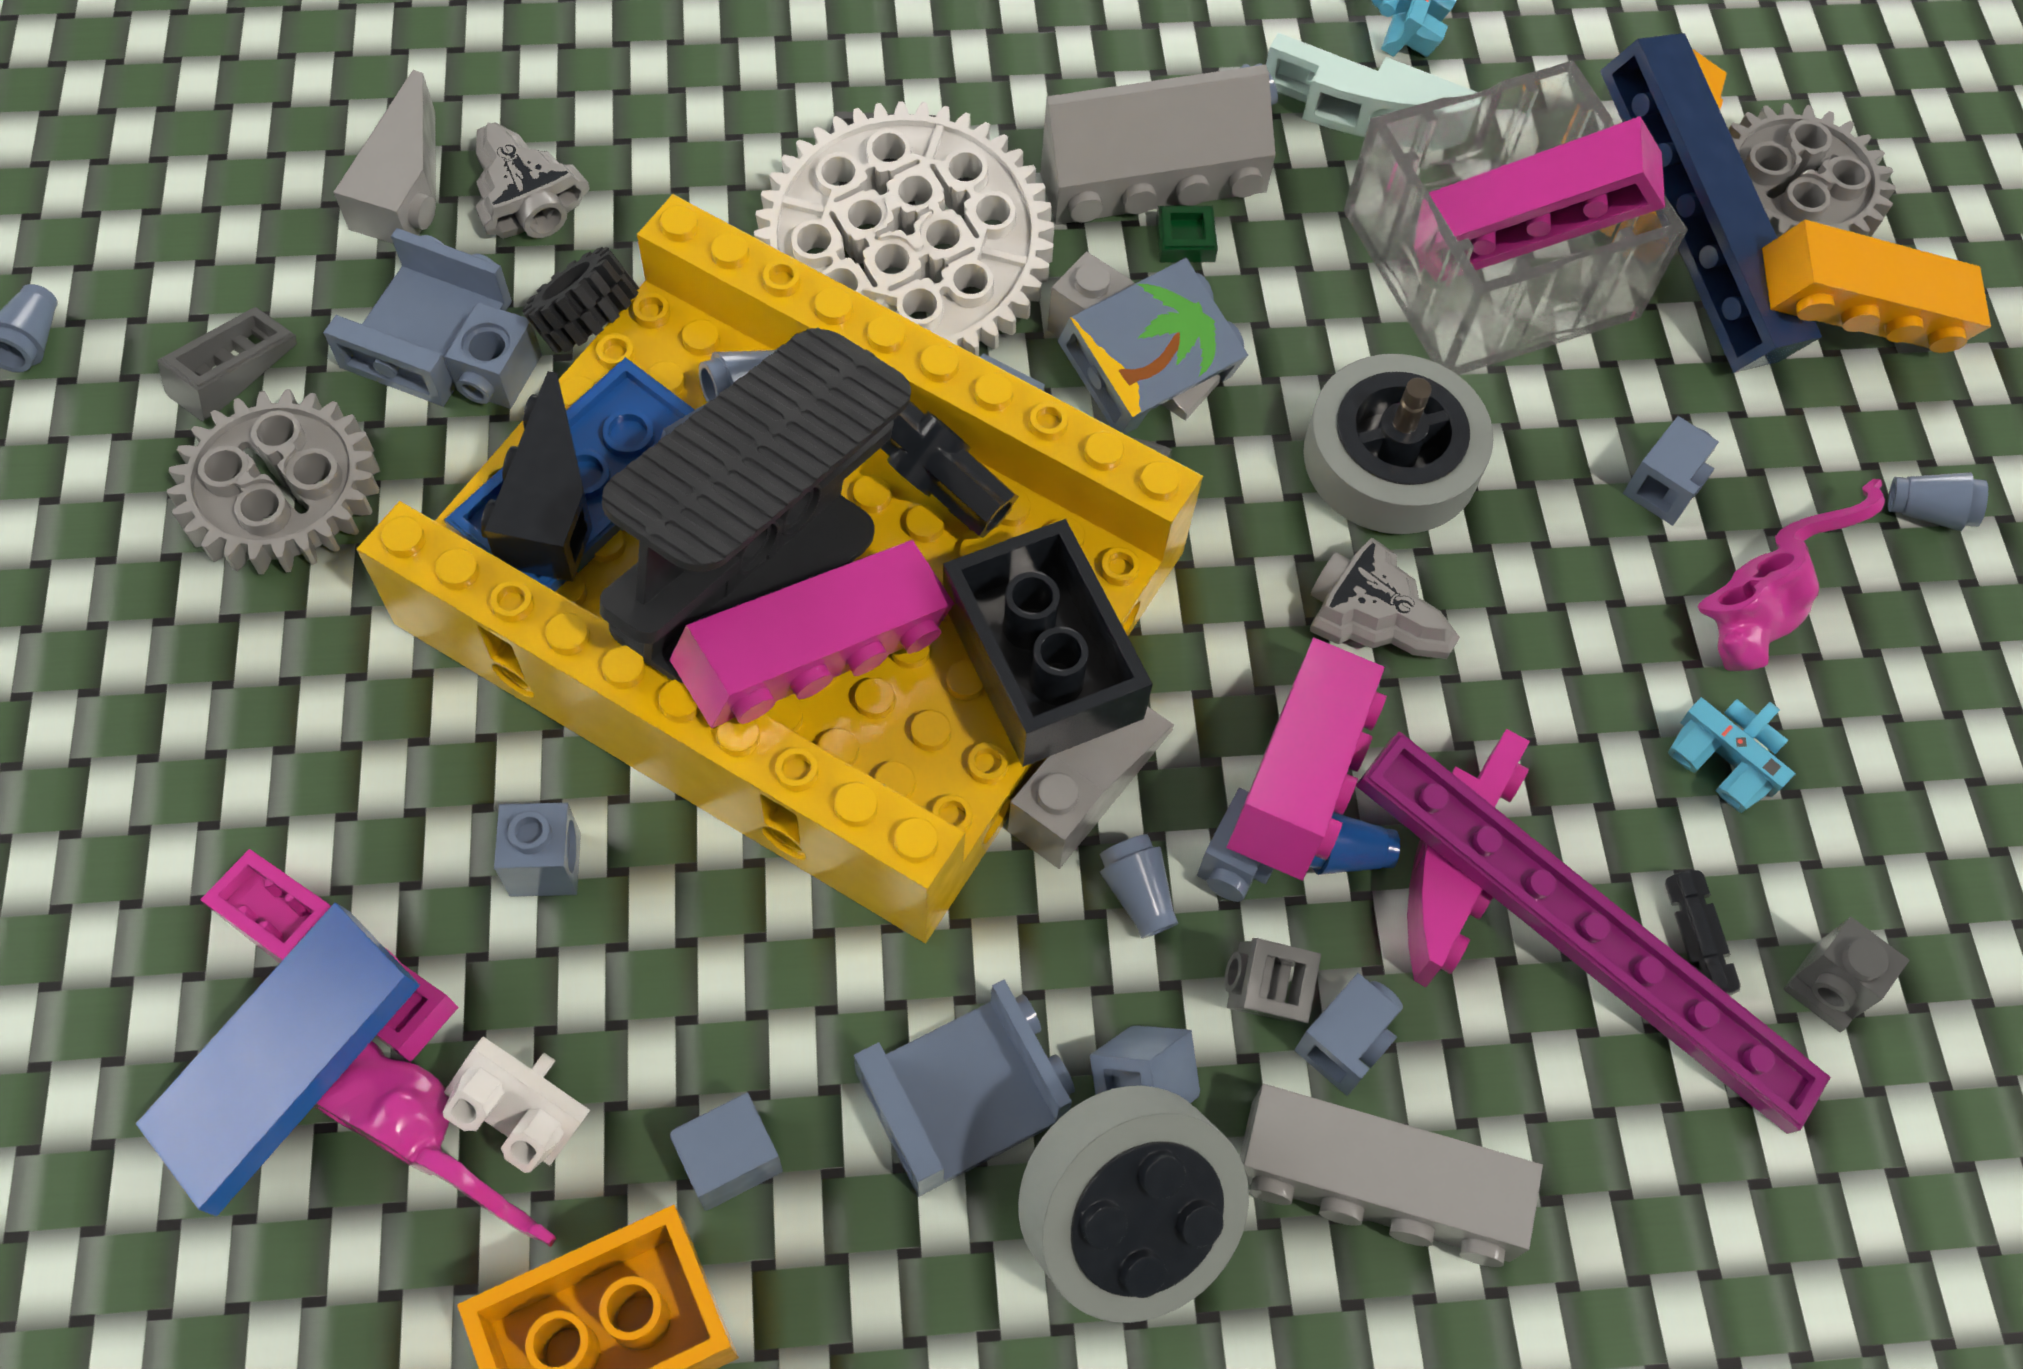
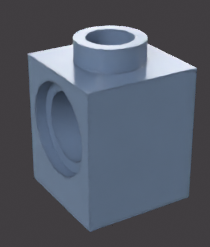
M477 302L444 357L458 392L476 403L486 404L491 402L511 409L541 358L542 353L535 329L526 317Z
M499 804L494 869L510 897L577 895L581 832L569 804Z

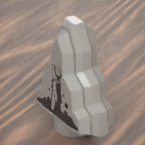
M489 122L486 126L477 129L476 155L484 171L476 181L482 199L475 207L486 233L498 235L502 239L521 234L525 231L527 235L533 238H544L556 233L564 225L567 213L578 207L583 196L590 190L587 180L573 164H559L548 151L529 149L519 134L496 122Z
M1371 538L1351 560L1335 552L1322 570L1311 591V596L1323 602V605L1313 619L1310 631L1336 644H1340L1348 639L1370 648L1391 643L1412 655L1447 659L1460 638L1440 610L1419 598L1416 580L1397 567V554L1374 538Z

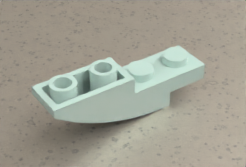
M1278 33L1273 40L1266 62V67L1274 80L1277 92L1306 103L1302 119L1337 131L1385 141L1405 143L1470 141L1487 97L1484 94L1385 57L1379 70L1376 71L1281 33Z

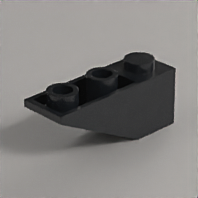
M547 371L539 394H532L526 403L523 417L524 432L518 447L511 446L506 453L502 471L503 485L497 500L490 499L484 508L481 520V534L483 538L488 540L492 555L517 570L573 582L593 527L558 375L555 372Z

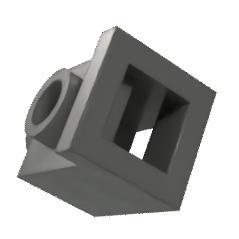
M1850 916L1816 943L1783 990L1841 1033L1855 1017L1884 998L1910 960Z
M1252 938V941H1240L1238 952L1232 954L1225 971L1224 984L1226 991L1229 992L1227 1008L1274 1020L1308 1023L1321 953L1260 938ZM1291 967H1294L1288 1003H1285Z

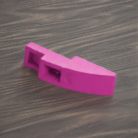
M1506 729L1477 778L1456 766L1452 774L1495 807L1500 798L1510 803L1529 771L1528 768L1519 764V761L1530 741ZM1420 839L1416 850L1410 879L1407 925L1408 948L1413 978L1415 982L1427 987L1440 969L1452 974L1470 942L1469 938L1460 934L1468 916L1471 915L1480 920L1493 897L1422 839Z

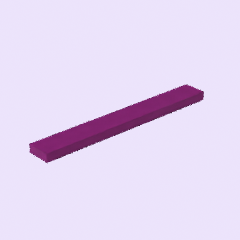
M1399 731L1388 741L1356 784L1358 789L1786 1134L1801 1131L1831 1078L1827 1073Z

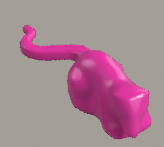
M1872 479L1862 487L1863 493L1867 498L1861 503L1845 509L1809 516L1790 523L1781 529L1775 536L1777 550L1760 555L1744 564L1734 572L1731 580L1725 586L1705 597L1698 604L1699 611L1714 619L1717 623L1719 630L1717 648L1726 670L1749 671L1767 666L1770 642L1790 634L1806 619L1811 611L1814 600L1818 596L1819 582L1808 547L1804 541L1815 534L1858 524L1881 512L1885 504L1884 495L1880 490L1882 486L1881 479Z
M371 1041L315 1104L314 1107L324 1115L369 1140L407 1165L446 1181L516 1230L533 1239H538L550 1247L555 1242L556 1236L544 1226L538 1224L524 1211L509 1203L503 1196L478 1179L462 1163L443 1153L441 1145L445 1139L450 1122L444 1118L443 1110L449 1096L444 1093L446 1088L440 1080L423 1067L387 1058L380 1047Z

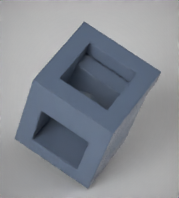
M1677 416L1643 459L1622 494L1673 526L1692 498L1697 495L1713 473L1715 468L1707 464L1706 461L1715 450L1719 441L1705 430L1695 427L1680 416Z
M1240 787L1209 843L1197 873L1198 877L1207 881V885L1213 892L1235 902L1244 900L1254 879L1266 885L1274 870L1272 867L1226 848L1249 793Z
M1357 973L1309 1027L1294 1051L1348 1096L1368 1070L1373 1067L1397 1038L1387 1028L1401 1012L1403 1005L1396 994L1388 987L1376 981L1369 982Z

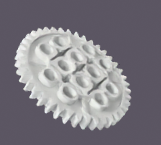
M904 101L898 102L894 115H888L882 104L878 103L875 105L874 118L867 119L859 108L853 111L854 123L851 125H847L844 120L835 116L833 117L834 132L832 134L817 126L813 129L815 145L799 139L796 142L798 158L783 155L781 160L784 173L771 172L769 177L772 190L762 191L761 193L763 209L756 211L759 230L754 231L755 238L979 356L980 341L996 349L999 347L998 330L1013 335L1016 332L1015 317L1029 318L1030 301L1040 300L1042 283L1048 282L1049 263L1053 259L1054 243H1051L1054 237V223L1051 222L1052 207L1050 202H1045L1044 183H1035V166H1023V151L1021 149L1008 152V136L1005 134L990 141L989 123L985 122L973 131L970 129L969 113H964L956 122L950 121L949 107L943 106L936 117L929 116L926 102H921L915 115L908 114ZM888 158L897 159L896 161L892 162L882 161ZM963 177L973 178L974 180L967 182L960 181L958 179ZM839 181L848 182L847 184L841 186L832 185L833 183ZM915 200H916V201H923V202H925L924 204H921V205H910V204H907V203L912 202V201H915ZM988 220H999L1003 223L998 225H988L984 222ZM864 224L875 225L874 228L867 230L857 228ZM945 243L953 247L944 250L937 249L934 246ZM813 248L826 249L817 254L807 253L808 250ZM844 248L847 251L850 258H845ZM860 263H864L865 273L863 272L862 268L860 267V265H859ZM891 267L903 269V271L896 274L883 272ZM967 287H976L982 291L976 294H965L960 290ZM918 311L932 314L924 319H914L909 316Z

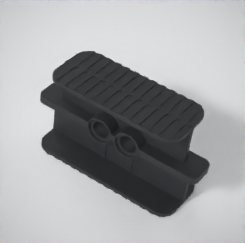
M820 328L806 329V331L797 333L790 338L787 343L777 348L773 354L768 355L760 364L750 369L747 374L736 380L729 388L723 390L715 399L710 400L702 409L692 414L688 420L674 428L670 434L665 435L652 448L647 449L639 458L633 460L621 472L611 477L604 486L602 493L603 511L610 521L639 540L638 562L604 589L600 595V614L609 623V630L613 638L622 646H628L643 657L646 664L651 665L672 681L677 680L683 683L670 662V658L686 625L852 563L858 556L862 555L873 541L875 532L874 522L866 511L841 495L843 480L890 440L894 424L893 419L906 409L910 401L911 386L906 377L898 370L875 357L867 349L864 350L836 332Z

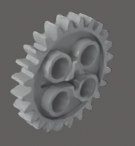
M1784 103L1778 115L1766 105L1763 106L1758 117L1747 112L1740 124L1734 122L1731 124L1729 132L1777 238L1804 219L1872 237L1893 204L1889 201V198L1896 189L1895 185L1887 182L1893 173V169L1878 165L1885 155L1883 150L1868 151L1866 149L1868 142L1872 138L1869 134L1856 138L1850 134L1854 126L1852 121L1844 123L1839 127L1833 124L1834 112L1829 111L1822 119L1815 118L1811 105H1807L1802 114L1797 115L1789 103Z
M285 389L278 403H271L265 391H261L258 394L256 406L248 408L241 399L236 398L234 399L235 414L227 417L223 413L213 410L210 413L216 424L215 427L208 430L203 427L194 426L191 429L199 442L197 446H178L177 451L185 464L169 467V473L177 484L167 489V494L176 506L172 513L196 548L202 546L209 558L214 562L225 556L235 571L240 570L250 559L258 574H264L271 560L278 559L285 572H291L294 556L300 554L312 565L316 564V547L323 544L330 550L337 552L340 550V546L335 535L339 531L353 535L359 533L352 515H371L372 508L366 496L379 493V487L373 475L380 472V468L372 453L374 449L366 432L361 431L356 418L352 414L343 416L337 402L332 401L322 408L316 394L312 392L298 404L291 389ZM252 448L264 460L267 468L277 481L285 487L288 486L296 501L308 511L303 514L298 513L287 502L274 481L268 475L260 473L254 460L243 451L244 449Z

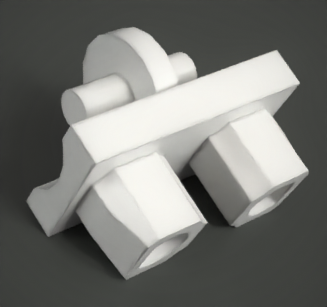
M484 1036L472 1049L444 1091L449 1096L443 1110L444 1118L464 1132L477 1131L484 1121L508 1137L501 1146L504 1159L524 1173L531 1172L541 1162H545L550 1166L590 1110L544 1078L556 1061L552 1057L543 1053L532 1069H530Z

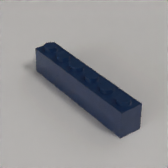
M1680 33L1635 40L1601 69L1600 72L1622 122L1641 116L1662 152L1665 208L1661 210L1732 371L1736 373L1780 362L1820 339L1822 335L1815 321H1804L1799 319L1798 316L1770 310L1762 248L1775 240L1777 236L1686 34Z

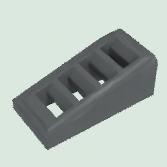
M254 307L158 359L157 362L164 391L168 397L200 421H204L211 417L210 412L223 409L297 344L296 335L260 309ZM254 335L261 342L255 345L247 338ZM235 350L239 354L234 356L231 352Z

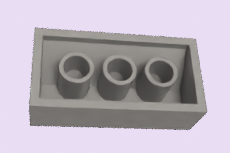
M1266 65L1046 96L1040 175L1045 185L1048 202L1051 203V212L1055 225L1071 222H1088L1097 218L1129 213L1141 214L1149 210L1158 209V206H1193L1201 202L1232 197L1244 198L1267 192L1275 159V142L1269 72Z

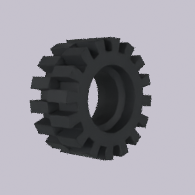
M600 247L593 253L591 251L585 253L579 261H572L561 273L558 271L550 277L552 280L536 290L538 294L529 298L526 302L528 305L523 307L522 312L555 353H560L562 350L567 352L575 344L580 346L587 342L590 335H598L604 330L602 328L608 322L613 323L620 317L618 313L626 310L632 304L630 300L637 297L639 287L608 247Z

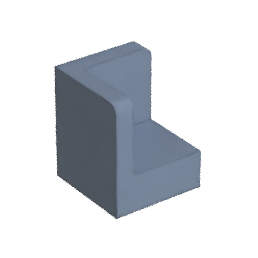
M1131 1026L1090 1054L1095 1095L1126 1086H1150L1175 1093L1189 1103H1192L1199 1097L1200 1087L1192 1030Z
M748 1092L673 1129L670 1134V1138L705 1211L783 1172L779 1156Z

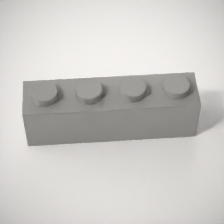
M1264 1083L1253 1099L1240 1158L1246 1171L1248 1185L1251 1186L1249 1193L1255 1198L1278 1205L1292 1204V1199L1320 1206L1319 1214L1322 1217L1340 1224L1359 1226L1362 1224L1363 1219L1390 1227L1389 1235L1392 1238L1412 1245L1431 1246L1433 1240L1456 1246L1461 1248L1460 1257L1488 1267H1502L1504 1261L1511 1262L1530 1249L1543 1164Z

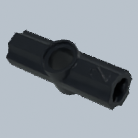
M909 401L906 409L893 419L894 424L891 438L881 447L889 455L887 458L888 463L928 497L931 495L935 496L969 530L984 538L1006 518L1019 496L968 452L971 447L946 424L929 411L925 414L913 402Z

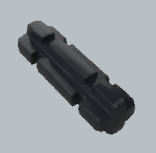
M1685 870L1668 877L1665 881V887L1671 905H1679L1680 911L1675 912L1674 915L1690 964H1698L1699 972L1729 996L1739 992L1741 984L1734 963L1727 964L1725 957H1729L1731 953L1715 905L1713 903L1707 904L1705 898L1711 896L1705 875L1700 870Z

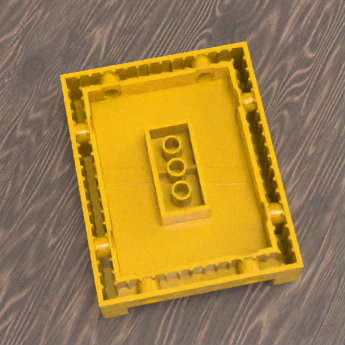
M674 194L669 197L637 233L645 281L637 290V297L630 300L632 304L626 310L620 311L618 313L620 317L613 323L609 322L603 328L604 330L594 338L559 378L566 410L625 357L696 410L707 403L700 385L699 364L700 362L710 360L713 352L775 350L787 343L794 335L806 331V329L820 328L836 332L864 350L867 349L875 357L902 373L911 386L910 401L925 414L929 411L946 424L971 447L968 452L1019 496L1011 512L999 526L982 538L969 530L965 524L951 514L948 508L935 496L931 495L928 497L899 474L888 463L887 458L889 455L880 448L843 480L841 495L866 511L872 518L875 526L871 545L854 561L913 540L943 585V563L1066 519L1127 636H1129L1183 554L1203 479L1202 475ZM523 421L435 521L399 500L356 549L395 625L925 944L1008 820L1012 799L1047 759L1044 758L1022 767L948 614L939 625L941 630L939 637L918 652L909 654L903 648L889 654L879 666L863 675L854 676L851 671L834 677L824 689L808 698L797 699L795 694L776 701L775 705L767 713L751 722L740 724L735 717L719 726L711 728L684 683L677 680L672 681L651 665L646 664L643 657L628 646L619 644L610 633L609 623L600 614V595L603 590L638 562L639 540L626 531L620 530L595 554V557L578 573L576 572L573 582L566 581L557 591H553L447 529L444 519L503 467L506 453L511 446L518 447L524 432Z

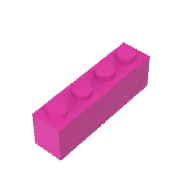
M1641 116L1423 194L1419 196L1418 250L1442 281H1446L1665 208L1662 152Z
M910 540L686 625L670 658V662L711 728L719 726L735 717L740 724H744L761 717L775 705L776 701L795 694L797 699H805L818 693L838 675L851 671L854 676L863 675L879 666L889 654L904 648L909 654L922 650L941 634L939 625L955 603L914 541Z
M1313 637L1229 839L1227 849L1302 881L1315 856L1324 860L1328 859L1342 827V822L1331 818L1333 812L1340 815L1344 814L1358 781V778L1347 774L1348 769L1358 772L1373 736L1362 732L1363 728L1370 731L1373 730L1386 701V695L1376 692L1385 668L1384 666Z

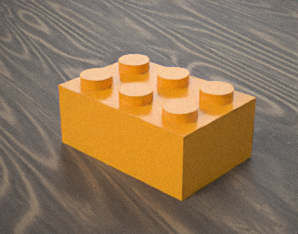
M674 1204L457 1304L479 1369H718L739 1358L684 1220Z

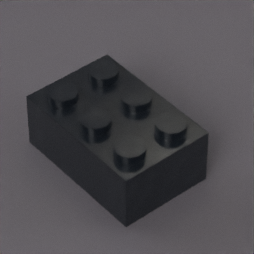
M1066 519L943 563V587L955 603L948 612V615L1022 767L1145 718L1153 683Z

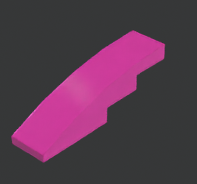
M251 849L200 899L208 908L278 963L282 962L331 907L330 904ZM386 949L420 986L375 1037L411 1063L459 1007L445 993L403 965Z

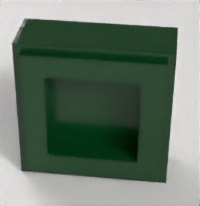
M1158 206L1156 225L1160 263L1178 262L1184 258H1187L1189 262L1216 261L1218 247L1213 206Z

